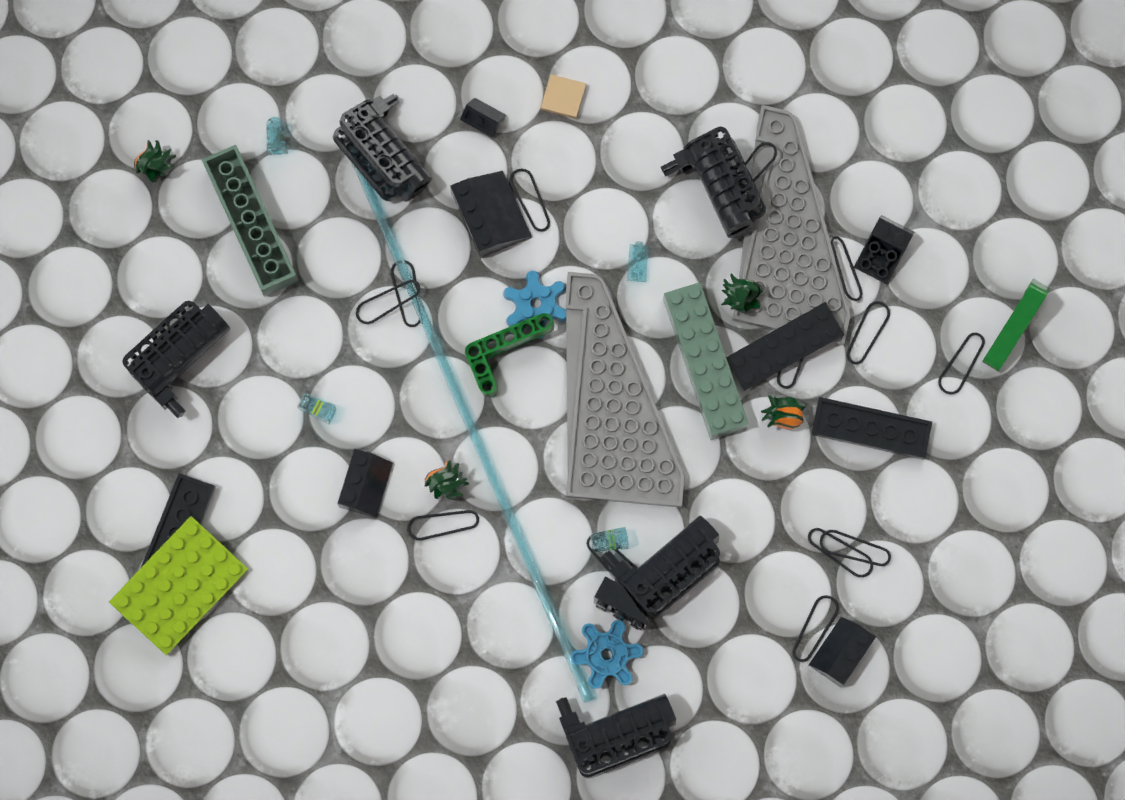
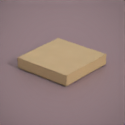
M550 74L541 110L577 119L586 83Z

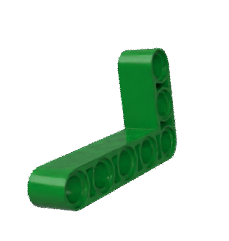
M1034 278L1032 279L1020 302L982 360L983 363L999 372L1049 293V287Z
M542 313L471 342L465 347V355L477 385L484 396L490 398L498 392V386L487 359L551 333L555 325L549 314ZM543 320L550 321L547 327L540 326ZM526 327H531L532 332L530 334H523V330ZM510 334L515 336L513 341H505L506 336ZM490 342L497 343L494 349H488ZM473 349H478L479 354L477 356H470V352ZM480 366L486 367V371L483 374L477 373V369ZM486 384H493V388L490 391H484Z

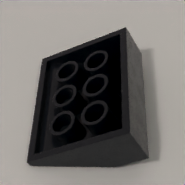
M503 171L467 178L450 185L451 194L480 258L532 237Z

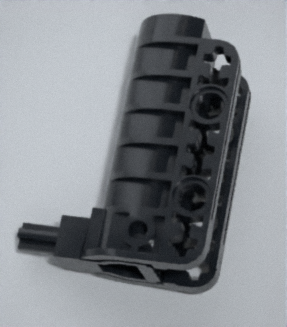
M392 94L385 99L379 96L374 100H365L342 114L339 120L340 127L335 130L333 140L383 200L393 201L401 196L405 202L410 201L430 184L432 177L383 120V118L387 117L390 109L400 103L398 96ZM339 134L345 135V138H339ZM349 147H356L358 153H352ZM362 162L368 163V167L366 165L363 166ZM377 174L382 180L375 181L372 175ZM385 191H392V193L386 194Z
M716 127L691 140L683 147V150L673 154L675 160L661 166L665 177L678 170L685 173L694 169L698 173L728 238H737L752 232L757 228L754 220L766 213V206L737 144L724 127ZM719 132H722V134H724L723 138L721 139L717 138L719 136ZM729 147H730L731 150H732V153H730V154H729V152H728V150H727V148H729ZM734 159L736 165H732L731 160ZM745 179L748 184L744 185L742 180ZM749 191L751 197H747L746 192ZM757 206L761 207L758 213L753 211Z
M185 301L123 357L122 362L130 375L164 410L168 408L178 419L184 415L186 410L176 401L178 398L171 391L172 386L170 384L231 328L209 304L201 310L194 302ZM187 306L189 308L193 306V308L189 311H186L185 307ZM172 319H178L170 326V321ZM148 344L149 346L141 352V348ZM131 358L133 361L127 366L129 364L128 359Z
M698 516L637 569L635 567L630 569L623 560L619 562L610 551L605 552L601 559L611 569L609 572L612 578L617 583L623 585L641 613L647 619L654 620L717 568L720 562V550L716 545L719 542V534L705 518ZM697 567L701 570L696 572L692 569ZM670 593L671 595L669 597H664L662 594Z
M665 693L586 725L585 722L580 723L576 711L572 712L567 697L556 701L561 714L559 720L581 776L587 779L666 749L671 742L669 727L676 725L675 714ZM659 735H662V737H665V740H662L661 738H659ZM640 742H646L648 743V747L641 748L638 744ZM625 749V751L628 752V755L622 753L621 750ZM614 752H616V756H618L619 759L615 760ZM604 756H608L611 758V761L604 763L601 759ZM594 760L598 761L599 767H596V763H594ZM585 764L591 766V769L587 770Z

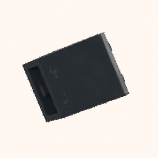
M881 215L853 268L888 284L915 232Z
M605 576L594 596L595 607L603 612H606V610L612 612L613 617L623 621L625 619L631 623L630 626L639 631L641 628L646 630L647 620L623 585Z

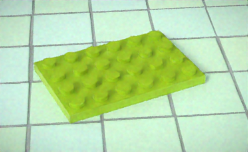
M190 516L112 597L109 603L167 656L241 578L248 568Z

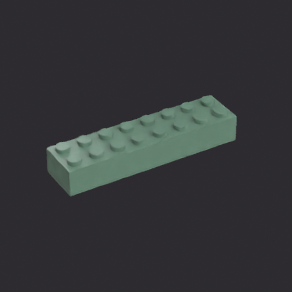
M231 146L202 159L263 296H268L299 282L237 146Z
M695 283L664 293L663 301L710 440L747 429L749 423L701 283Z

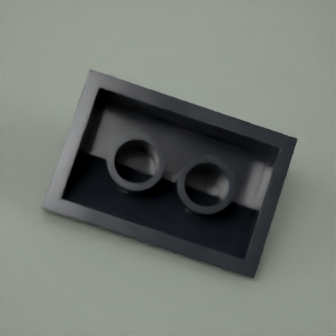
M354 448L337 503L339 508L377 518L393 462L373 453Z
M840 617L808 666L841 688L876 636L862 626Z

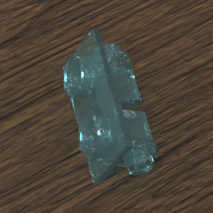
M637 241L636 244H630L627 281L646 282L648 245H643V242Z

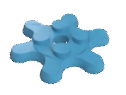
M531 270L526 274L527 285L524 289L517 290L513 287H507L503 291L504 298L512 301L516 306L515 311L506 319L509 327L542 313L549 314L552 319H556L559 322L566 321V309L559 307L556 302L558 296L566 290V286L562 281H556L548 287L543 286L540 283L539 273ZM534 299L541 301L539 308L531 306V302ZM543 320L540 326L545 327L548 320Z
M615 620L611 624L610 630L606 633L598 632L591 623L585 624L582 627V634L586 637L588 645L584 650H576L571 654L570 659L573 664H586L591 668L592 673L588 683L594 689L600 688L607 676L616 677L621 685L630 684L632 682V675L627 670L626 663L629 659L640 658L643 654V647L640 644L629 645L623 641L622 635L625 631V624L621 620ZM605 649L612 653V658L609 660H604L601 656V652Z

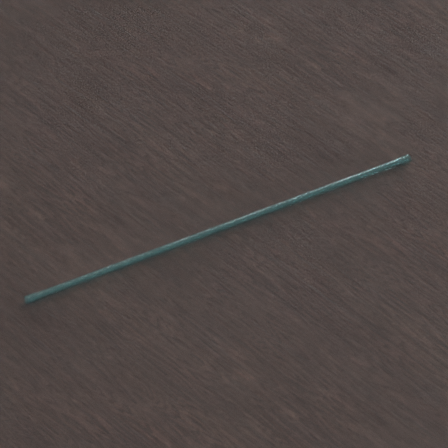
M357 148L350 149L352 153H358ZM351 162L403 282L412 280L372 186ZM414 283L405 285L409 297L417 292ZM418 294L415 298L411 299L412 304L564 653L584 703L594 699L588 682L585 680L580 666L571 662L572 647Z

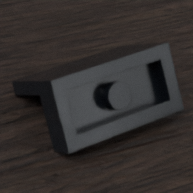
M473 98L466 104L460 120L493 137L499 123L505 119L506 114L477 98Z

